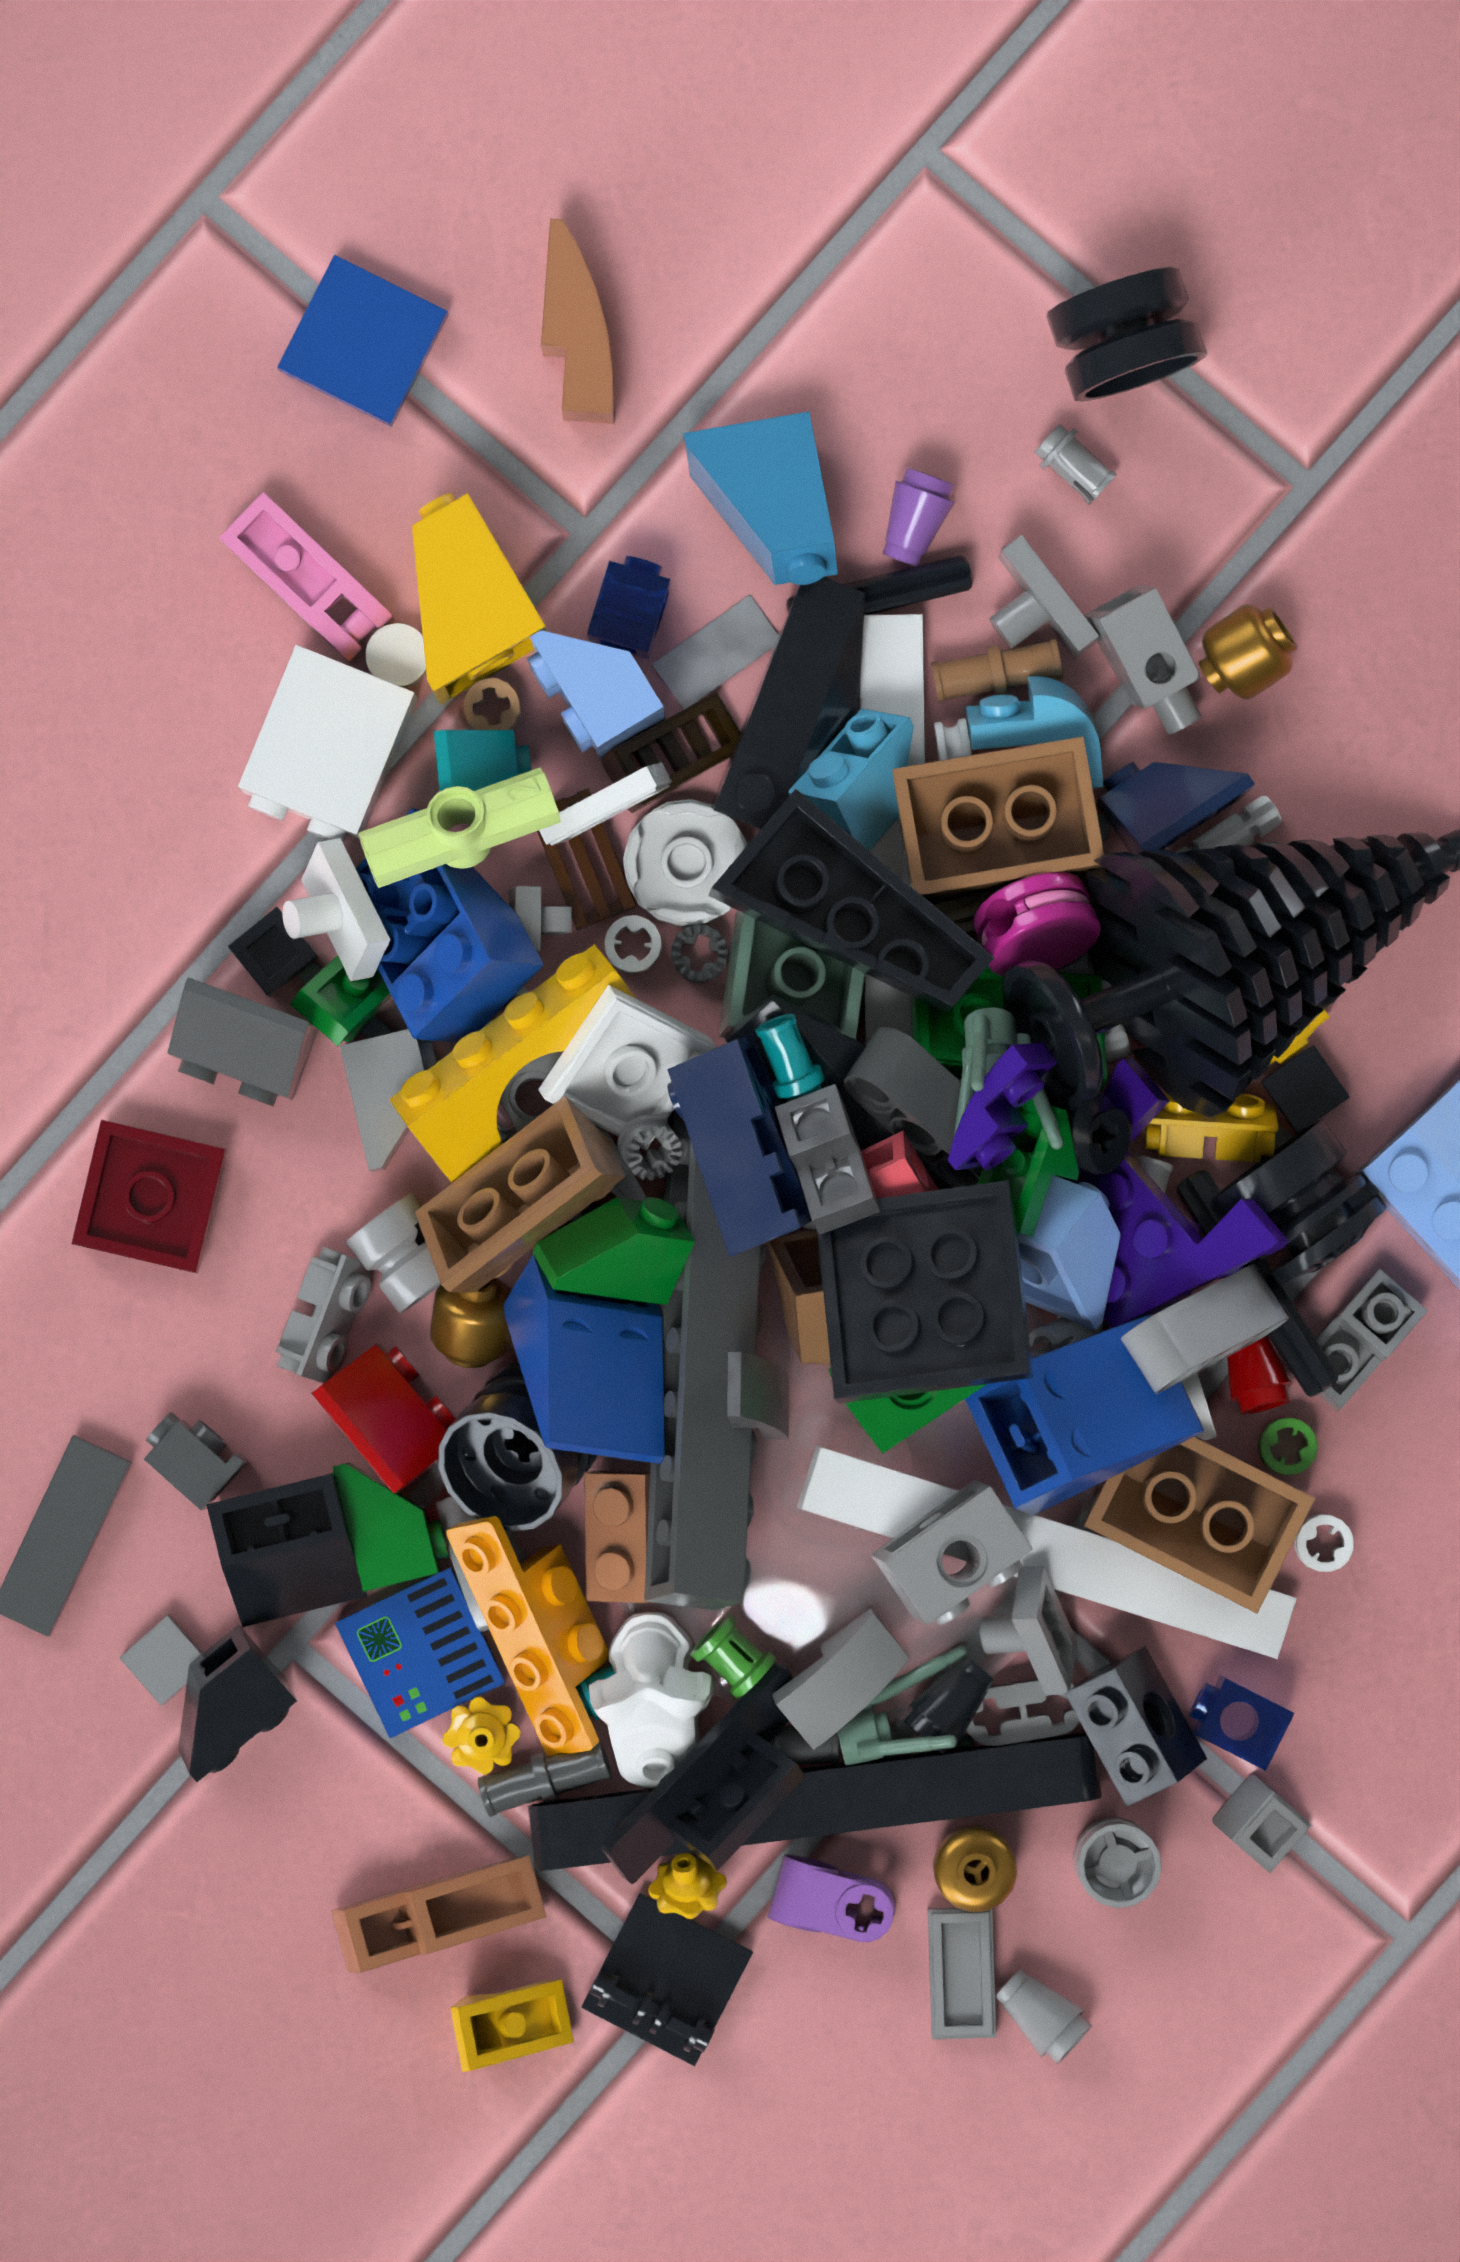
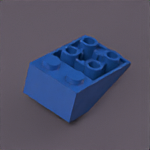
M412 808L406 815L420 810ZM366 858L355 868L390 938L377 968L413 1039L457 1043L464 1036L480 1031L544 966L517 913L473 867L460 869L444 864L378 888Z
M532 1254L503 1305L506 1323L545 1448L661 1464L665 1458L663 1326L658 1304L554 1290L535 1256Z
M1150 1315L1031 1358L1033 1378L987 1384L965 1399L1015 1509L1034 1516L1205 1432L1182 1381L1155 1394L1121 1341L1123 1335L1150 1318Z

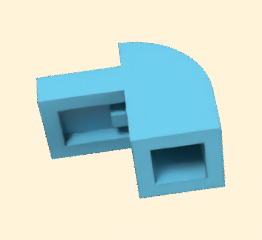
M1027 676L1029 701H1018V698L1012 695H994L980 700V705L966 706L967 728L972 750L1036 745L1084 736L1092 788L1103 787L1101 748L1092 715L1080 695L1066 684L1052 678Z

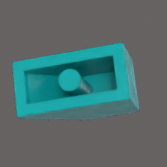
M514 730L434 731L439 791L456 786L476 791L532 770L529 745L517 746Z

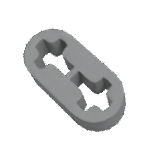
M1037 1678L990 1686L984 1700L994 1698L997 1707L1001 1709L1018 1707L1020 1717L1001 1721L999 1724L1000 1732L996 1734H988L985 1725L974 1724L973 1719L966 1731L975 1741L985 1746H999L1060 1736L1072 1731L1080 1721L1073 1708L1063 1711V1722L1058 1724H1052L1047 1714L1041 1713L1027 1716L1026 1705L1042 1703L1047 1697ZM983 1701L976 1713L983 1711Z

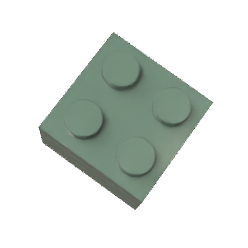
M737 910L735 913L718 1037L725 1038L727 1032L770 996L774 995L839 1026L841 1033L856 1040L864 973Z

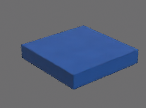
M334 255L277 369L392 427L449 314L448 311Z

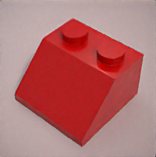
M375 1344L311 1394L393 1494L406 1488L439 1460V1445L448 1427L456 1417L437 1395L428 1402L412 1384V1381L420 1376L419 1372L397 1346L386 1352L380 1344Z

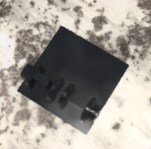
M639 1893L581 2008L695 2066L700 2055L707 2048L714 2034V2028L753 1951L692 1919H687L677 1913H661L657 1908V1901Z

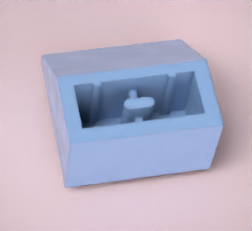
M542 630L530 637L535 654L527 658L530 664L529 667L548 698L560 693L568 709L560 713L563 718L562 721L582 753L593 747L601 760L611 749L665 720L662 703L629 651Z

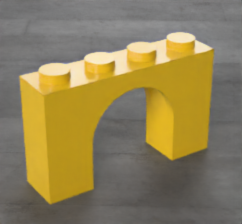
M595 944L583 953L575 954L566 959L553 976L533 991L521 994L507 1005L504 1013L480 1031L464 1036L457 1042L451 1053L428 1070L420 1071L411 1076L403 1084L401 1090L389 1099L407 1127L451 1183L503 1144L497 1127V1110L502 1093L512 1077L531 1061L546 1054L564 1051L608 985L636 998Z

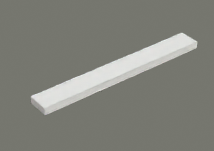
M923 614L864 615L860 672V709L910 718L914 728L908 766L925 764ZM898 818L870 852L910 885ZM864 973L865 1044H868L876 1030L880 1027L897 1029L912 1038L910 995Z
M816 1445L797 1508L894 1538L959 1490ZM1004 1505L1033 1548L1032 1551L1019 1559L1023 1564L1022 1567L1044 1566L1054 1589L1278 1659L1297 1598L1270 1589L1258 1614L1107 1537L1037 1515L1030 1516L1015 1508ZM956 1541L950 1544L943 1553L964 1561L968 1559V1549L963 1541Z

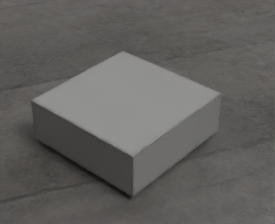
M169 1614L120 1657V1660L162 1706L187 1684L189 1664L202 1655L203 1652Z

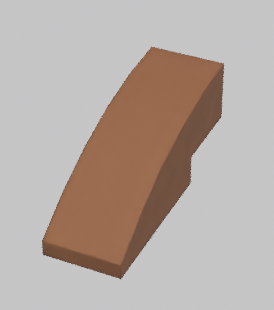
M550 218L541 335L543 356L565 357L562 397L564 421L614 424V376L608 330L598 292L582 252L564 220Z
M530 1855L446 1876L331 1910L347 1970L353 1973H362L420 1954L434 1953L547 1917Z

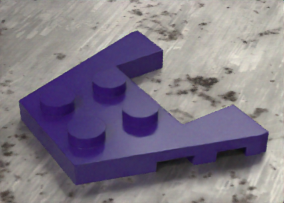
M1123 1058L1117 1064L1103 1093L1110 1098L1114 1108H1119L1127 1115L1131 1124L1130 1143L1170 1101L1135 1059ZM1127 1150L1126 1156L1118 1168L1109 1174L1095 1175L1088 1172H1079L1078 1180L1063 1177V1179L1075 1184L1087 1182L1098 1188L1108 1199L1110 1204L1108 1209L1121 1234L1103 1317L1111 1328L1147 1315L1151 1316L1190 1296L1192 1291L1215 1279L1225 1278L1243 1269V1265L1262 1255H1270L1282 1249L1289 1242L1254 1199L1243 1198L1202 1239L1129 1150Z

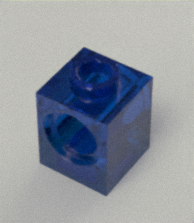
M626 556L624 564L609 561L587 631L589 642L629 651L632 655L650 659L671 590V579L660 576L662 566L633 556Z
M1220 1675L1215 1686L1207 1682L1203 1684L1188 1716L1197 1720L1192 1730L1196 1736L1266 1771L1295 1713ZM1234 1702H1245L1251 1706L1254 1712L1252 1728L1248 1733L1240 1737L1226 1735L1220 1725V1717L1223 1710Z

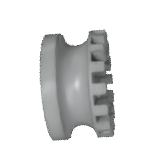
M643 1115L634 1118L624 1126L619 1134L617 1146L620 1156L633 1174H637L643 1180L645 1177L648 1180H654L655 1176H658L659 1179L663 1178V1174L666 1171L671 1173L674 1171L672 1166H677L680 1162L678 1156L682 1155V1150L680 1149L681 1141L667 1122L656 1115ZM653 1136H655L661 1143L658 1150L648 1149L644 1157H642L638 1151L640 1148L639 1142L642 1144L649 1143Z

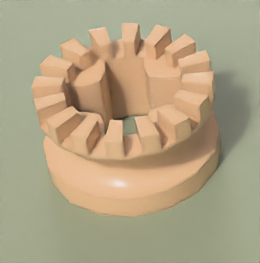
M486 678L476 682L467 691L463 700V712L469 726L473 730H512L517 726L521 716V704L516 691L507 682L498 678ZM495 691L499 700L510 701V709L500 714L501 723L489 725L486 716H475L474 706L484 702V692Z

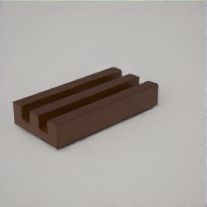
M589 788L573 796L555 801L558 811L561 812L591 796ZM603 823L591 828V831L619 898L618 901L607 904L580 834L568 840L595 906V910L585 914L557 845H546L539 830L537 831L567 907H572V920L577 931L636 908Z

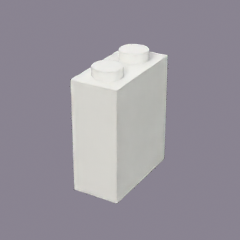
M295 645L238 785L243 793L252 796L248 807L282 821L287 811L310 819L307 831L327 840L341 838L343 842L346 834L359 839L358 833L366 829L418 701L415 692Z

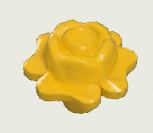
M476 1696L471 1700L469 1709L463 1705H457L452 1709V1722L448 1730L443 1734L442 1741L445 1746L455 1748L451 1754V1760L455 1766H469L479 1774L487 1775L491 1773L494 1762L500 1766L509 1765L512 1761V1746L521 1734L519 1726L514 1723H508L512 1716L510 1707L506 1705H491L482 1696Z
M682 1853L676 1855L671 1862H663L658 1865L657 1878L649 1885L648 1893L651 1898L658 1900L657 1908L661 1913H677L687 1919H693L703 1910L710 1911L717 1908L718 1895L726 1887L727 1879L724 1874L718 1873L715 1868L703 1859H697L689 1853Z

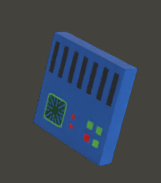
M452 1567L335 1622L389 1738L395 1737L453 1709L457 1705H461L506 1683L483 1632L476 1627Z

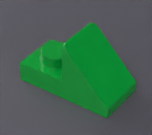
M337 955L300 989L290 1005L335 1045L339 1046L343 1041L351 1042L392 996L378 968L373 977L350 981Z
M1033 1099L1022 1106L1016 1107L1029 1125L1013 1140V1143L1016 1145L1014 1152L998 1166L990 1170L982 1168L977 1183L978 1185L1009 1180L1013 1188L1017 1233L1032 1237L1052 1176L1057 1175L1073 1180H1078L1079 1176L1067 1111L1051 1105L1063 1139V1146L1060 1149H1054L1051 1147L1047 1134L1043 1129Z

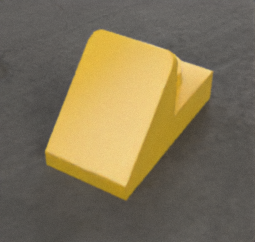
M562 1979L545 1980L497 1994L468 1995L450 2007L462 2072L473 2071L574 2043Z

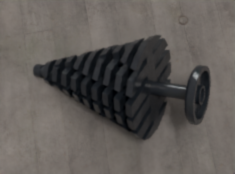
M1455 830L1438 838L1437 842L1426 833L1415 832L1402 833L1397 839L1387 835H1371L1360 840L1352 837L1333 838L1334 845L1331 846L1311 839L1296 840L1286 845L1278 842L1256 843L1252 847L1237 844L1180 853L1165 849L1146 850L1138 853L1140 855L1129 852L1107 853L1094 860V862L1104 868L1086 872L1084 884L1090 899L1098 903L1091 907L1094 908L1097 914L1101 931L1096 941L1098 943H1094L1088 951L1095 975H1101V979L1112 986L1080 1000L1069 982L1052 966L1032 959L1015 965L1006 971L1002 986L1004 1009L1015 1017L1016 1033L1030 1035L1031 1043L1042 1042L1057 1061L1041 1078L1044 1082L1047 1096L1058 1106L1069 1110L1079 1108L1095 1099L1100 1092L1103 1081L1102 1052L1097 1035L1122 1024L1127 1034L1147 1046L1146 1048L1131 1050L1151 1079L1182 1108L1207 1117L1225 1112L1236 1101L1235 1099L1245 1091L1252 1080H1257L1268 1069L1273 1056L1279 1058L1289 1048L1295 1037L1325 1007L1334 1003L1347 990L1341 985L1357 980L1368 969L1365 966L1375 958L1376 953L1383 947L1391 945L1398 938L1399 930L1402 931L1415 922L1420 915L1423 903L1431 904L1435 902L1448 889L1450 877L1444 873L1460 870V830Z

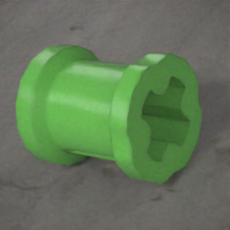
M728 1613L700 1639L690 1656L697 1662L704 1659L731 1685L730 1694L739 1699L766 1674L775 1662L776 1656L771 1651L762 1653L735 1627L737 1619L731 1613Z

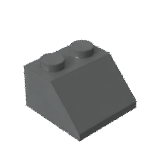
M188 977L182 992L167 1054L182 1059L178 1072L213 1085L218 1073L242 1082L238 1094L274 1107L278 1095L293 1100L318 1029L306 1020Z

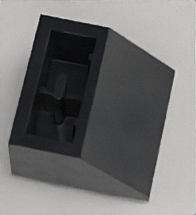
M334 1473L206 1504L221 1567L242 1627L368 1596L367 1591L363 1592Z

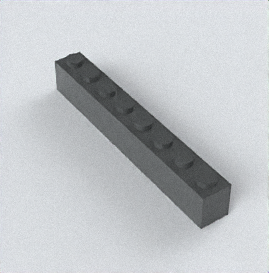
M674 1109L668 1117V1125L681 1141L680 1149L682 1150V1155L678 1156L680 1161L678 1165L672 1166L674 1171L671 1173L665 1172L664 1201L674 1205L695 1243L668 1304H659L663 1326L665 1458L661 1464L651 1463L644 1601L716 1610L743 1603L744 1592L749 1585L751 1576L750 1562L746 1557L747 1528L751 1523L754 1511L753 1498L749 1493L750 1464L756 1453L757 1440L752 1428H732L727 1417L728 1352H744L755 1355L756 1337L762 1325V1309L758 1303L759 1274L765 1261V1246L763 1243L729 1258L700 1167L694 1155L684 1119Z

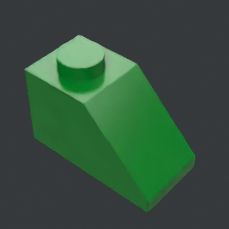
M616 1197L539 1240L532 1253L554 1290L667 1305L695 1240L674 1205L653 1197L645 1198L643 1201Z
M350 1462L332 1467L363 1592L437 1574L442 1571L439 1559L449 1557V1550L440 1519L429 1521L426 1508L399 1492L393 1494L385 1483Z

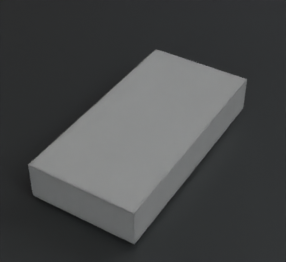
M928 1908L932 2040L996 2038L992 1909L989 1911L969 1912L959 1908Z

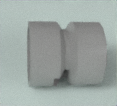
M412 1193L383 1211L346 1241L366 1270H379L382 1277L379 1287L399 1314L418 1303L441 1284L415 1211L422 1206Z
M1120 1817L1099 1819L1087 1826L1076 1841L1073 1852L1075 1873L1086 1892L1100 1904L1114 1908L1134 1906L1147 1899L1158 1884L1162 1870L1160 1853L1148 1833L1131 1820Z

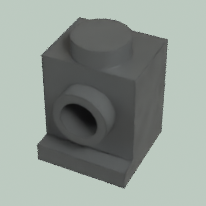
M172 1412L157 1425L146 1439L154 1448L144 1460L200 1510L207 1509L206 1504L213 1503L249 1462L241 1453L234 1454L228 1460L221 1453L228 1444L214 1430L200 1419L191 1427L185 1420H180Z

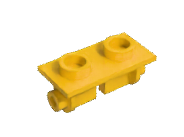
M1165 1092L1164 1094L1170 1101L1146 1126L1145 1149L1157 1150V1156L1202 1159L1205 1136L1216 1137L1215 1160L1260 1163L1261 1157H1273L1275 1132H1278L1275 1104L1265 1103L1262 1098L1249 1094L1239 1095L1225 1112L1207 1117L1182 1108Z

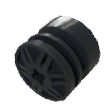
M1323 1118L1275 1149L1273 1157H1264L1260 1163L1253 1165L1213 1197L1225 1215L1242 1198L1254 1199L1288 1239L1289 1242L1285 1245V1248L1290 1254L1268 1273L1277 1286L1283 1285L1293 1278L1311 1272L1314 1273L1339 1257L1364 1237V1233L1375 1218L1387 1208V1205L1378 1194L1371 1196L1354 1208L1350 1206L1347 1199L1368 1182L1363 1173L1349 1177L1337 1184H1334L1328 1176L1341 1162L1347 1151ZM1262 1255L1261 1257H1259V1258H1257V1259H1258V1260H1261V1259L1267 1257L1268 1255Z
M519 1362L509 1363L493 1374L486 1382L484 1388L475 1395L472 1403L465 1407L448 1427L439 1445V1471L447 1492L464 1512L477 1520L496 1516L500 1519L504 1530L514 1532L534 1529L550 1519L566 1500L572 1488L580 1482L584 1474L592 1467L598 1455L545 1448Z

